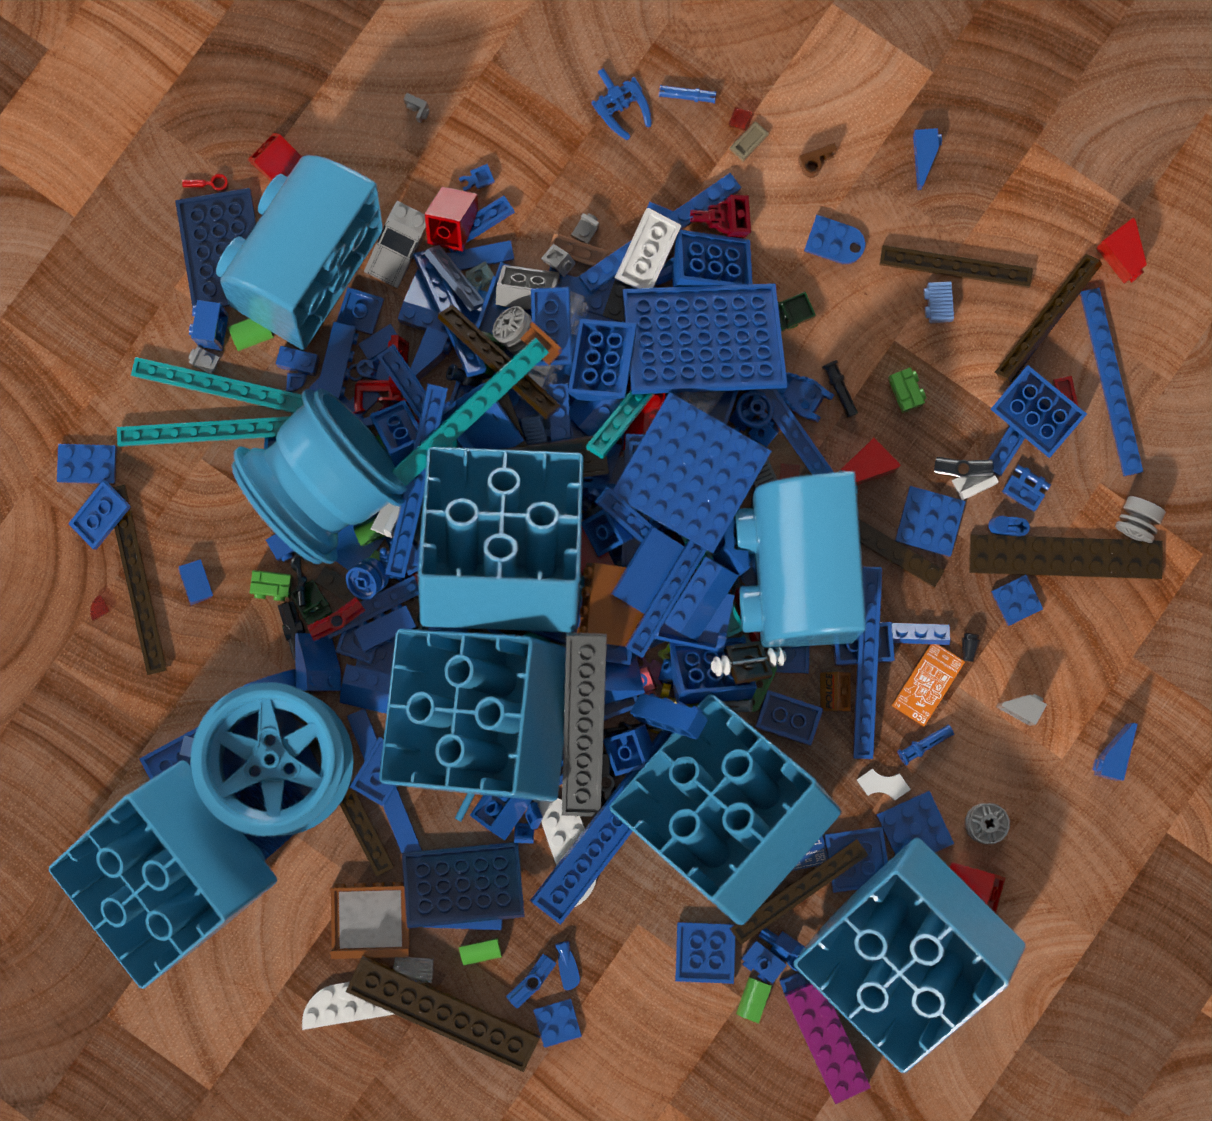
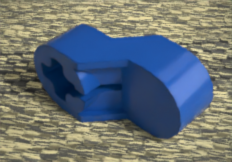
M361 360L357 364V372L361 377L372 380H389V374L382 363L373 360Z
M997 516L991 518L988 524L990 531L997 535L1023 536L1030 529L1028 521L1019 517Z

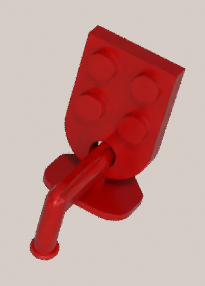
M391 335L388 348L394 344L408 365L409 342L399 335ZM390 375L389 380H360L355 384L354 414L365 412V409H363V392H389V397H379L377 402L383 405L388 402L392 406L405 400L407 405L410 406L405 398H401L402 393Z

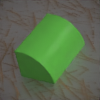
M251 319L228 327L238 351L274 338L270 330Z
M377 515L353 526L355 535L362 547L385 537V535L371 530Z
M498 938L459 947L463 965L502 957Z
M748 977L736 1014L759 1023L772 986Z

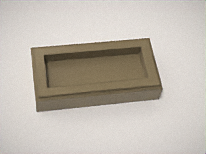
M755 121L730 147V150L744 162L767 138L769 133Z

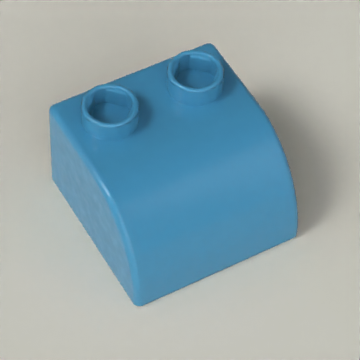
M315 155L301 157L288 177L279 174L269 183L258 205V212L262 214L261 218L247 239L238 236L230 242L216 268V274L221 278V286L230 307L301 350L307 348L383 230L377 183L340 163Z
M431 447L428 449L418 573L420 622L423 626L573 632L576 630L580 579L583 456L580 453Z
M854 472L794 477L765 483L757 487L753 494L751 508H740L735 514L737 550H746L748 554H755L757 584L740 587L742 631L760 632V641L763 648L853 643L866 628Z
M399 629L396 632L380 781L384 784L422 789L555 801L559 791L564 744L566 647L526 636Z
M709 694L697 706L708 719L698 739L673 733L611 803L610 811L736 924L744 925L840 816L841 808L812 776L715 695Z
M184 760L179 761L126 795L49 866L51 875L141 989L149 986L196 950L277 882V877L265 862V857L260 848L249 841L241 831L219 820L203 803L194 784L191 766Z
M914 838L866 881L829 918L794 961V966L901 1073H906L1009 985L1025 951L1026 944L920 838Z

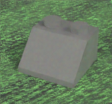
M1033 694L998 703L996 707L1023 723L1032 726L1037 724L1047 704L1043 702L1044 699Z

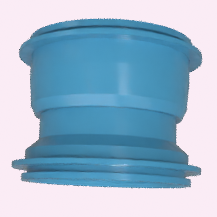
M321 388L317 391L306 389L302 392L304 404L279 428L276 436L277 441L267 449L252 448L250 450L246 447H238L234 451L235 461L232 463V471L249 502L270 528L289 547L312 563L320 564L324 562L332 564L338 557L336 550L338 546V533L348 524L363 523L383 509L388 503L395 506L403 505L405 501L402 495L406 492L407 488L392 472L395 467L385 448L344 403L327 390Z
M281 683L251 684L225 695L212 706L202 719L194 736L191 750L192 777L197 792L207 808L226 825L244 833L260 836L293 835L307 831L322 823L337 809L345 797L351 782L354 766L351 740L346 727L338 715L326 703L315 696ZM274 709L293 712L304 719L309 725L281 738ZM259 712L258 741L232 733L243 719ZM269 735H274L276 738V742L272 746H269L266 742ZM316 736L322 752L320 775L295 759ZM226 747L248 761L227 780L225 779L223 768ZM270 757H275V763L270 765ZM289 763H293L295 766V771L292 774H288L285 770L286 765ZM254 766H258L261 770L260 775L257 777L251 774ZM285 779L313 787L311 792L302 801L290 808L281 810ZM261 781L266 811L257 810L246 805L234 793Z

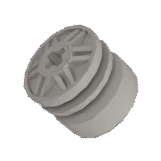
M514 306L505 310L493 325V337L514 356L526 346L520 338L531 328V316L521 307Z
M1129 496L1123 509L1130 515L1121 514L1119 516L1121 521H1118L1115 527L1132 539L1152 543L1155 538L1152 534H1156L1158 530L1151 524L1160 525L1166 512L1154 503Z
M993 803L975 805L968 811L965 817L967 834L974 841L982 844L1000 842L1007 835L1010 828L1007 812L1002 807ZM991 819L992 827L986 828L984 821Z

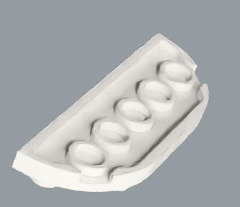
M557 798L552 802L534 800V802H537L543 816L541 823L557 866L585 830L580 816L562 815V799ZM596 880L593 882V884L583 895V897L580 899L576 906L580 905L588 898V896L594 889Z
M350 982L327 986L310 999L303 1013L302 1029L394 1014L346 993Z

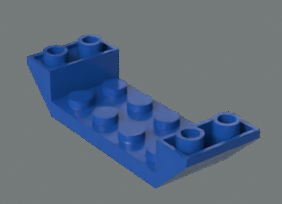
M733 518L714 553H712V558L740 576L749 570L751 560L748 557V551L734 549L736 545V538L734 537L736 519Z

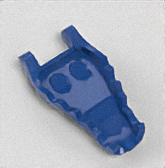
M790 372L786 373L787 388H777V392L791 410L803 418L818 423L821 417L815 414L816 410L824 398L832 400L834 394L827 391L821 384L811 378L801 377Z

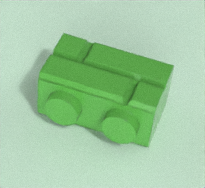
M907 368L888 377L902 413L924 405L926 395L923 389H919L917 384L919 377L916 371L912 372L911 368Z
M253 570L250 593L254 594V598L266 599V596H272L275 601L285 602V598L290 599L293 576L290 574Z

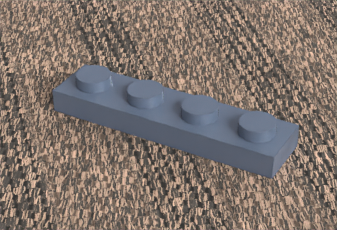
M440 245L428 248L424 254L463 301L464 305L470 311L481 308L484 304L483 298Z

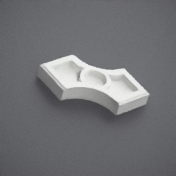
M871 769L857 779V782L867 796L872 793L881 792L889 795L895 801L911 790L900 774L884 777Z

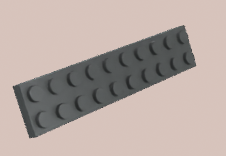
M567 633L562 815L596 816L601 809L607 634Z

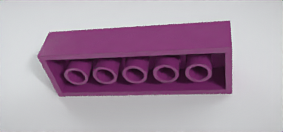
M811 982L785 993L784 996L835 1105L870 1089V1084L832 1003Z

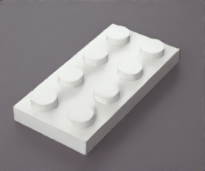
M646 208L615 278L636 289L653 288L681 225L650 208Z

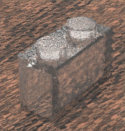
M394 957L393 970L428 985V983L433 982L434 958Z

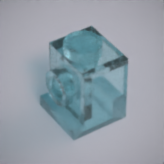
M486 261L466 272L467 280L476 291L491 284L494 276ZM477 277L482 278L479 282L475 281Z

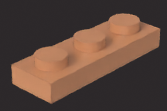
M554 233L550 247L554 244L569 253L573 260L591 266L596 265L608 255V250Z

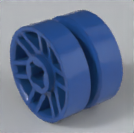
M375 558L363 559L348 571L346 575L348 589L359 599L367 600L372 598L388 584L389 575L385 574L386 567Z

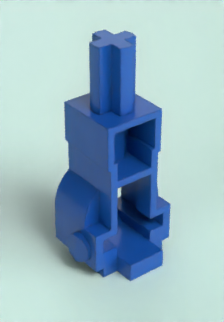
M764 928L758 937L773 946L770 952L785 960L793 970L802 975L794 966V961L805 946L783 931L780 936H777L767 928Z

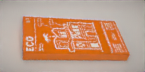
M930 644L891 706L924 727L965 661L938 644Z

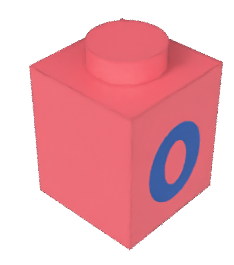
M648 666L640 669L645 690L643 694L647 695L653 694V689L657 688Z

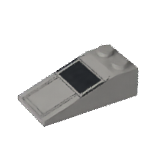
M396 201L364 272L398 289L414 259V253H417L426 236L425 214Z

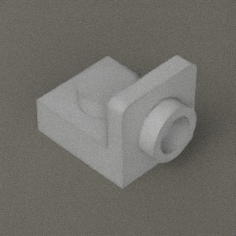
M406 93L403 99L407 105L406 107L414 112L419 110L416 120L421 123L430 112L428 103Z
M583 213L571 236L589 244L599 228L598 219L590 213L588 215Z
M554 244L541 258L563 277L575 265V261L569 253Z
M197 346L196 349H192L189 355V363L206 373L213 374L221 358Z

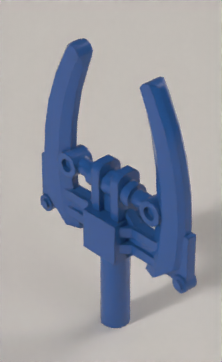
M600 69L598 74L608 88V93L604 97L601 95L598 101L593 100L591 104L605 123L616 134L625 140H629V133L615 121L612 114L615 111L622 112L624 107L626 109L629 108L630 102L637 101L646 127H651L652 121L649 105L636 78L632 77L630 82L625 81L622 83L623 86L618 87V85L615 86L605 69ZM631 92V97L624 99V95ZM610 103L616 104L613 108H607L606 106Z

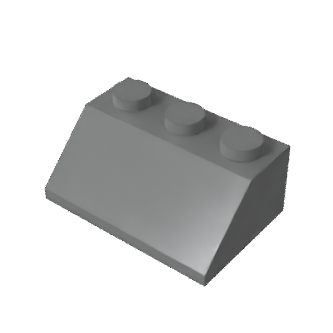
M503 265L496 288V305H502L503 307L518 306L523 310H531V288L558 287L559 272Z

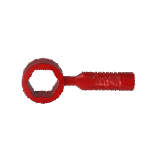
M223 174L214 175L211 181L203 179L182 180L183 187L211 185L217 192L225 191L229 184ZM217 178H224L225 184L222 188L215 187L214 182Z

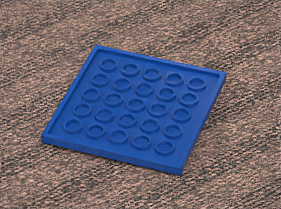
M669 392L613 491L631 507L707 551L714 553L771 451Z

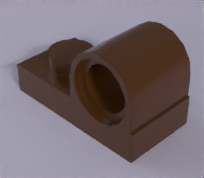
M835 143L799 155L798 162L806 177L814 178L818 176L822 166L821 160L828 161L834 158L837 152ZM810 163L815 164L817 169L809 170L807 165Z

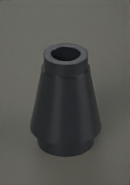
M964 633V637H962L964 661L974 662L981 641L978 634Z

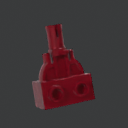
M730 195L725 201L717 205H710L708 211H690V217H693L690 218L691 222H706L710 224L709 228H716L719 232L725 233L727 237L744 239L751 233L749 195Z

